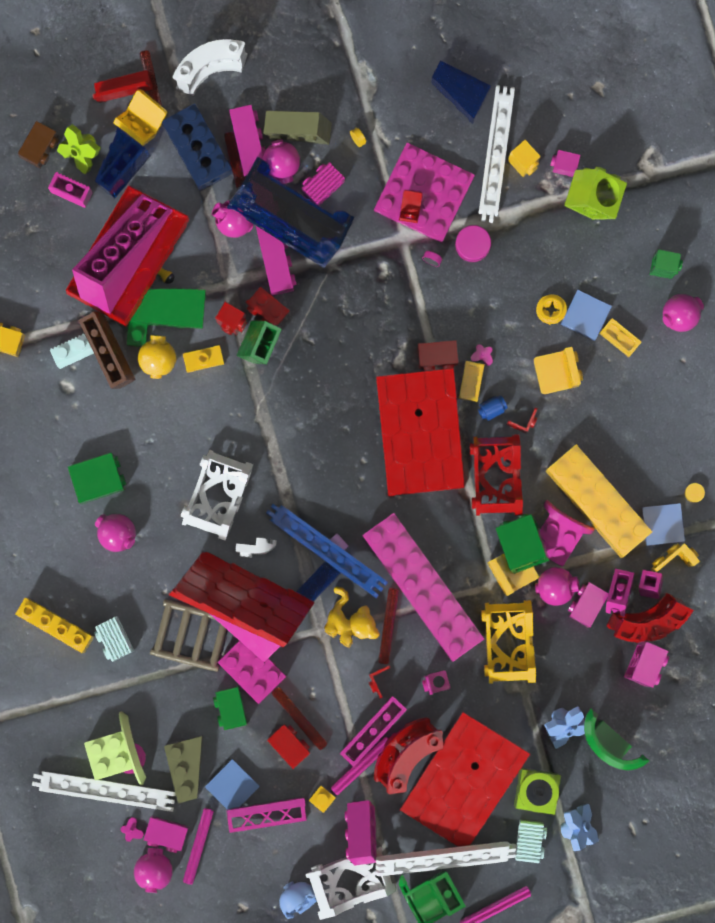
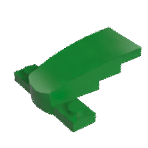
M150 287L143 297L142 303L128 323L127 346L142 347L147 342L148 325L203 329L206 290L151 289Z

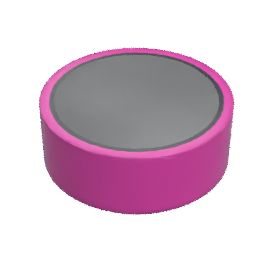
M425 251L422 257L425 262L438 267L442 262V257L432 251Z

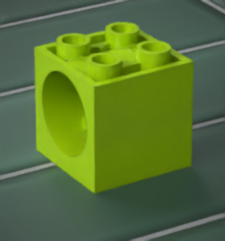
M601 167L575 170L564 206L591 219H616L627 183L620 180L621 177L618 175L606 173L607 170Z

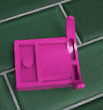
M546 500L544 507L549 515L539 531L549 559L563 567L582 535L592 534L595 528L573 519Z

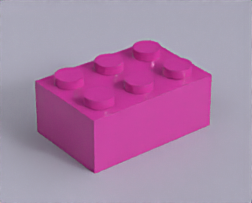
M241 641L218 662L258 704L287 677L270 658L263 662Z
M648 642L638 643L624 678L646 687L653 688L654 685H658L662 674H659L662 666H666L669 660V656H667L668 651Z

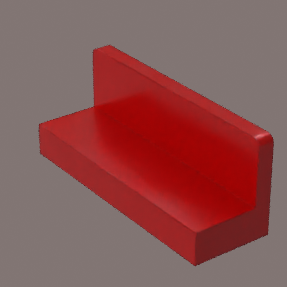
M144 70L94 83L96 94H93V99L101 103L133 95L139 89L144 92L153 90L150 72Z

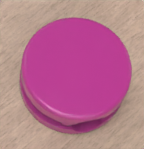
M477 225L466 226L457 235L456 251L465 261H481L487 256L491 247L489 233Z

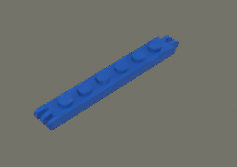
M272 504L270 507L276 511L275 513L267 510L266 514L271 517L270 521L375 598L379 595L373 589L376 588L380 592L383 590L378 583L381 582L385 586L388 584L385 579L284 506L277 507Z

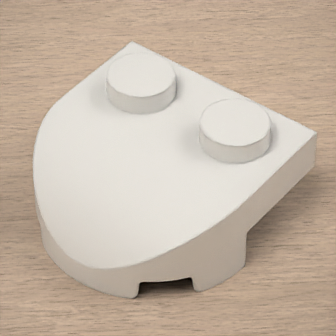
M256 538V545L236 544V552L240 553L241 557L252 558V554H266L275 548L277 540H270L269 544L265 538Z

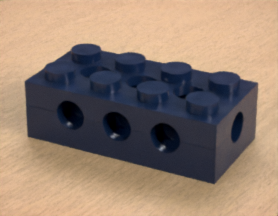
M195 103L161 121L200 192L233 174L232 168ZM186 129L193 130L190 134H184ZM195 145L202 146L198 151L193 150ZM205 161L211 162L208 167H203L202 164Z

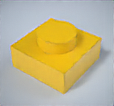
M321 785L309 801L324 813L336 797Z

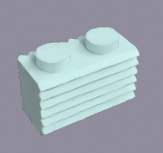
M85 334L79 335L78 338L75 337L71 341L68 340L64 344L61 343V346L58 345L54 349H50L54 361L60 369L94 353Z
M118 616L95 627L97 631L94 634L98 642H103L105 646L103 652L107 660L111 658L113 662L134 652V648Z
M519 820L515 860L539 863L540 859L544 858V847H541L542 839H546L547 828L544 827V823Z

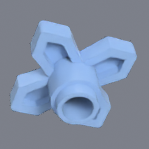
M578 706L570 711L564 708L555 710L551 715L552 720L544 725L551 736L550 739L555 749L565 745L569 737L585 734V720Z
M589 804L577 807V810H569L564 813L565 822L561 824V833L563 837L571 839L574 851L586 848V845L599 842L597 831L590 824L592 812Z

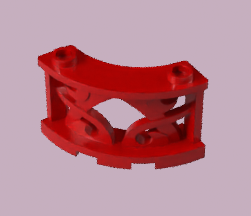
M515 434L512 437L491 438L473 437V443L470 444V455H474L475 497H472V509H476V516H480V513L515 512V515H523L522 483L520 479V435ZM501 445H512V446L507 447V448H504V449H502V450H500V451L498 450V447H497V446H501ZM480 446H493L495 454L492 456L490 450L486 449L487 455L482 456L480 454ZM501 458H503L504 462L509 460L511 462L510 466L505 467L501 462ZM478 460L485 463L480 471L478 470ZM496 461L502 471L512 474V478L506 479L501 483L498 491L484 477L488 469ZM479 482H480V484L483 486V488L485 489V490L481 491L480 493H479ZM505 485L511 486L512 490L510 492L505 489V494L502 493ZM483 496L489 498L488 502L493 499V496L497 498L496 503L482 504L481 502ZM500 500H503V501H506V502H509V503H500Z
M665 593L662 599L648 610L639 613H626L625 617L620 616V613L613 612L606 626L614 630V636L621 640L636 643L652 642L667 637L675 629L678 630L688 620L694 610L688 607L681 599Z
M428 717L420 718L404 725V728L394 733L386 741L381 755H378L374 770V780L381 782L387 789L388 794L406 792L409 776L416 764L428 754L443 749V732L437 730L430 723Z

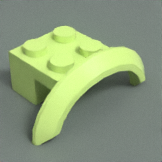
M120 711L121 732L84 743L95 780L133 769L138 783L142 786L146 780V775L136 751L129 717Z

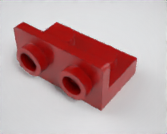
M261 286L245 302L248 306L246 309L252 315L258 314L262 318L261 321H266L275 326H278L290 312Z

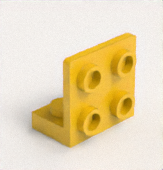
M505 554L487 562L505 596L514 593L539 578L534 567L516 574L512 573Z

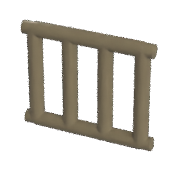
M164 599L163 606L165 608L155 646L150 650V654L218 672L219 665L217 664L227 629L220 624L210 662L199 660L209 619L215 618L194 606ZM172 609L184 612L172 653L162 650ZM192 613L202 616L192 657L180 655Z

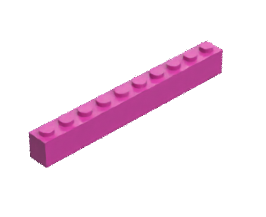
M252 105L230 109V116L271 295L294 291L293 286L296 285L294 274L290 275L289 267H292L290 255L286 256L285 249L288 246L286 237L282 238L280 232L284 230L282 219H277L276 212L280 211L278 202L273 201L272 194H276L273 182L269 183V175L263 166L265 146L261 147L260 140L263 139L261 128H257L255 123L259 121L257 110H252Z

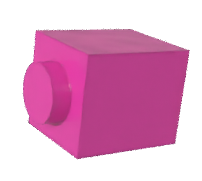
M558 150L557 154L553 155L550 166H554L552 172L573 177L575 170L578 168L580 155Z
M643 570L639 584L640 596L660 598L663 585L662 573Z

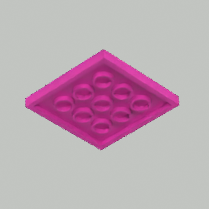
M406 143L374 211L442 243L475 175ZM404 190L422 192L418 223L399 220Z

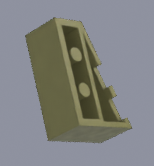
M266 111L263 133L273 141L283 139L293 142L300 141L329 145L332 122L320 112Z
M203 735L164 746L178 803L199 797Z

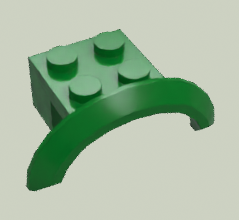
M593 709L588 711L584 721L585 737L587 744L601 760L621 770L638 769L649 762L643 754L636 759L623 760V756L632 746L603 720H600L595 725L598 714Z
M441 871L410 890L404 876H400L398 885L418 923H434L444 916H451L466 907L447 871Z

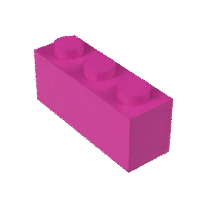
M370 800L347 803V811H345V820L348 823V829L345 830L346 840L348 841L346 857L354 866L376 863L375 806Z

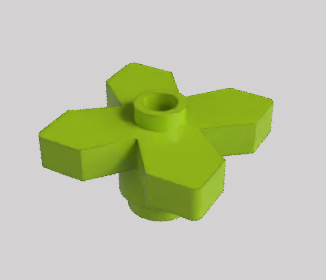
M71 124L64 133L67 141L64 140L59 144L57 152L64 158L74 157L76 168L83 174H86L93 165L90 158L98 155L100 146L96 144V140L92 135L81 134V130Z

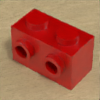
M224 302L215 317L217 324L222 328L221 330L229 335H232V333L238 335L239 331L242 333L248 324L245 313L227 302Z

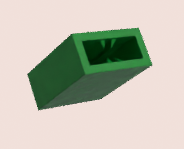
M251 321L236 356L254 364H267L282 329L266 321Z
M111 452L68 466L79 504L82 505L125 491L124 486L127 483L124 474L120 475L118 467H121L118 456L114 457V454Z
M532 514L520 515L517 517V520L502 522L496 528L510 571L514 574L550 561L537 522Z

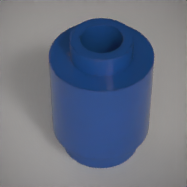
M500 395L480 403L478 412L482 419L486 418L489 421L504 413V410L508 409Z

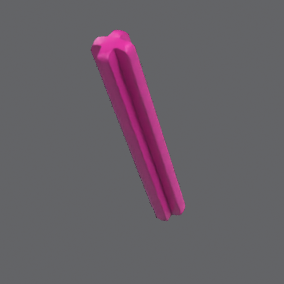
M384 737L355 767H352L331 787V790L336 795H339L378 758V755H381L385 747L384 744L389 738Z
M209 808L203 809L183 882L192 885L195 879L214 813Z
M525 886L461 919L460 923H480L530 897L531 892Z

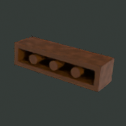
M94 311L78 320L110 388L121 389L135 381L136 379L105 315Z

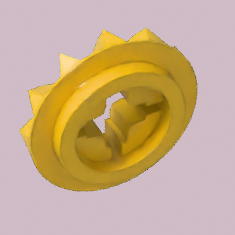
M550 294L539 300L536 312L542 322L549 325L558 324L564 319L567 307L565 301L560 296ZM553 302L554 308L558 311H554L550 317V313L546 309L550 308Z

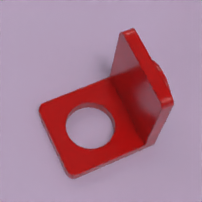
M403 191L400 221L418 223L422 192Z
M534 408L526 428L511 421H508L506 425L526 434L529 428H533L537 421L535 414L538 408Z
M389 665L369 674L372 681L368 683L373 693L377 692L380 699L383 697L373 676L389 669Z

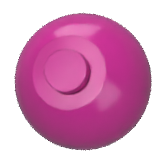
M283 140L273 141L272 145L263 154L264 169L269 176L278 179L279 184L290 183L293 181V175L297 173L300 167V155L293 145L283 142Z
M228 200L223 204L218 202L212 210V216L215 217L218 230L227 237H241L247 232L249 233L254 226L250 207L240 200Z
M687 294L672 296L663 307L664 324L677 332H686L693 329L700 321L701 311L704 309L702 300L699 297L693 298Z
M102 514L96 520L95 526L98 528L97 537L105 549L111 552H121L130 549L134 545L136 529L133 522L127 516L122 514H111L109 516Z
M553 567L540 575L538 583H535L536 594H540L544 602L549 605L560 606L569 602L574 592L580 591L578 576L572 577L567 570Z
M148 848L147 854L142 855L134 866L135 881L141 888H145L147 893H157V890L165 888L172 879V864L163 855V849Z

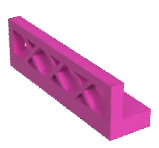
M299 797L226 809L229 833L307 821L305 798ZM300 807L302 817L292 818L288 815L291 808ZM280 810L284 813L279 821H273L268 817L272 811ZM253 814H262L264 819L260 824H254L249 820ZM241 816L245 819L241 827L233 828V817Z

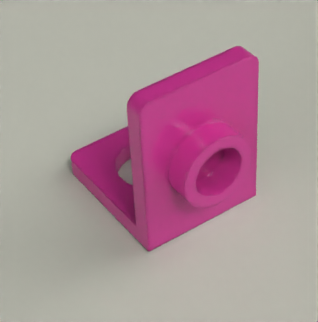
M445 670L425 675V680L422 681L424 691H428L429 695L450 689ZM437 676L443 677L445 681L444 685L440 688L435 687L433 684V680Z

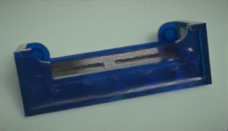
M257 156L227 208L239 212L247 221L325 268L341 247L355 217L345 211H336L334 214L329 213L269 175L271 171L270 165Z

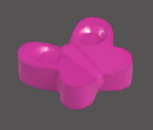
M480 344L477 345L476 352L471 355V361L477 362L482 360L487 366H490L493 363L490 355L492 348H484Z
M135 817L130 818L127 825H123L120 829L122 833H125V839L128 842L133 838L141 839L144 836V832L136 827L137 819Z

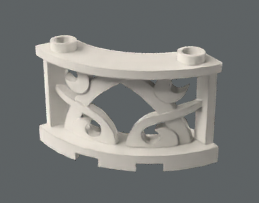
M223 39L208 42L194 49L181 61L175 70L173 79L177 81L176 90L194 96L200 84L215 72L237 71L242 73L248 56L245 53V42Z
M209 450L207 456L203 455L200 463L202 470L188 507L184 506L181 517L184 518L182 525L186 526V524L217 534L219 539L226 540L233 525L234 516L242 502V494L248 484L254 464L248 462L244 464ZM212 461L225 466L224 474L220 475L218 466H216L217 470L215 472L210 471ZM228 467L236 469L241 472L228 473ZM206 475H208L211 479L204 483ZM227 480H230L229 484H235L234 490L227 488ZM223 482L224 491L232 498V501L221 502L212 509L207 500L206 491L212 486ZM199 496L202 504H196ZM219 508H226L225 514H221L220 511L216 514ZM196 509H199L201 513L198 516H203L206 512L208 516L203 520L192 516ZM210 519L214 520L217 524L209 522Z
M376 847L377 857L383 856L381 852L382 847ZM347 857L324 866L322 864L311 867L312 871L306 874V877L310 879L320 908L318 912L320 920L336 916L353 908L355 904L360 902L367 903L387 897L397 891L395 883L392 884L390 875L381 876L383 886L375 877L376 870L373 872L368 871L373 867V863L354 866L352 863H349L351 861ZM337 867L334 874L331 871H329ZM345 869L355 871L364 876L356 885L355 896H352L348 890L342 887H336ZM320 875H327V880L322 882L329 885V889H323ZM369 880L370 882L365 883L369 886V889L363 891L361 888L362 884ZM335 892H343L344 898L339 900L338 896L340 894H335Z

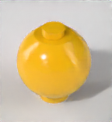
M151 335L150 341L144 343L139 350L138 363L146 374H150V378L162 379V375H167L173 370L176 364V353L172 345L166 342V336Z

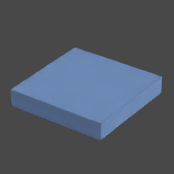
M577 290L561 325L595 341L612 306Z
M681 503L642 507L643 521L652 531L645 538L646 546L685 542Z
M233 759L205 786L226 809L240 807L260 787Z

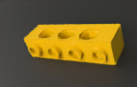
M25 597L15 615L81 653L86 652L95 637L30 598Z

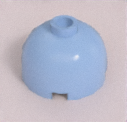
M293 881L289 882L283 887L285 891H283L279 899L280 908L287 919L294 918L293 913L295 912L299 914L305 912L317 902L313 887L306 882H297L295 884Z

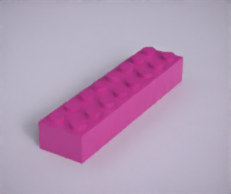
M394 513L362 535L452 662L484 640L481 633Z

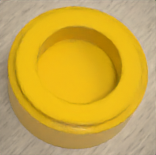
M354 128L350 131V135L358 147L366 144V138L359 128Z
M692 483L686 487L685 497L688 501L696 503L704 498L705 490L702 485Z

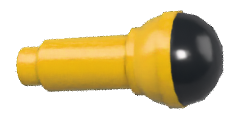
M163 268L158 272L166 284H171L175 279L172 272Z

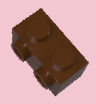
M36 121L18 152L19 157L38 168L46 165L50 157L48 155L49 152L59 142L57 132Z

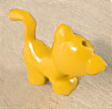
M336 586L334 593L341 595V599L335 603L333 609L328 614L327 623L324 627L325 633L333 638L337 634L341 635L340 643L348 648L353 644L352 635L359 639L378 638L380 633L376 628L375 621L367 605L361 606L357 613L350 617V620L346 619L341 608L349 601V595L343 587Z

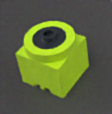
M521 768L518 775L514 807L516 809L555 815L561 775Z

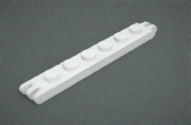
M496 85L479 206V214H482L481 222H485L486 215H490L489 223H493L494 216H498L515 87L510 88V94H507V86H503V93H499L500 85Z
M42 771V775H33V778L41 779V781H32V786L39 787V791L171 812L174 807L166 806L167 803H175L174 799L168 798V795L176 796L174 791Z
M505 841L376 857L375 874L377 876H387L506 862L509 858L516 856L517 845Z

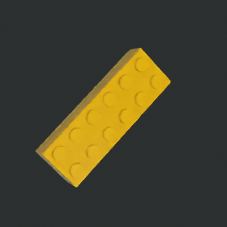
M577 444L546 470V473L620 558L627 555L652 533L651 529Z

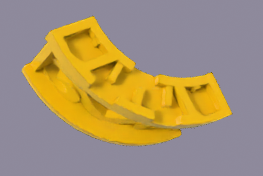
M531 600L512 604L485 603V610H481L482 622H485L487 665H484V675L489 678V684H493V681L528 680V683H535L536 666L532 638L533 611ZM509 612H523V613H520V614H517V615H515V616H513V617H510V613H509ZM492 613H506L507 621L504 622L503 618L498 616L499 622L494 623L491 615ZM513 624H515L516 628L517 626H522L523 631L517 633L513 628ZM490 627L493 629H497L493 634L492 638L490 634ZM507 628L510 629L513 636L525 640V644L514 649L511 658L496 644ZM491 648H492V650L494 651V653L498 656V657L494 658L493 660H492ZM518 651L523 652L524 658L517 657V661L514 660ZM500 663L501 669H503L507 663L509 664V671L495 672L494 665ZM513 667H515V668H518V669H521V670H526V671H512V670H513Z

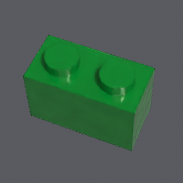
M658 249L653 255L649 275L672 279L682 269L683 260H680L681 254Z
M239 687L215 692L216 696L213 697L215 708H219L220 715L217 716L219 726L223 727L224 730L247 725Z

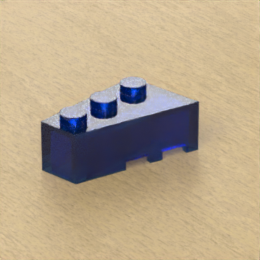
M441 60L431 80V83L473 124L490 92L491 85Z
M119 127L115 131L114 140L109 146L107 157L103 160L95 180L99 187L114 199L151 156L144 146Z

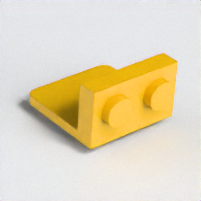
M139 89L136 91L127 110L116 117L113 123L143 147L155 138L162 125L161 121L167 115V111L143 90Z
M572 347L565 348L561 352L534 358V366L542 394L558 392L581 385L583 376L581 370L577 369L578 355L576 351H573Z
M677 543L666 551L668 555L665 557L660 556L652 563L653 567L651 570L652 572L659 571L676 555L688 567H693L700 562L697 558L699 555L692 547L688 548L685 543L680 545Z

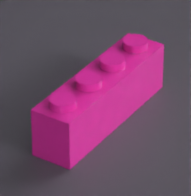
M391 696L342 749L340 755L355 767L407 709L394 696Z

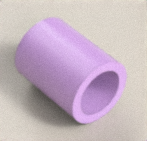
M338 533L330 539L343 550L349 547Z

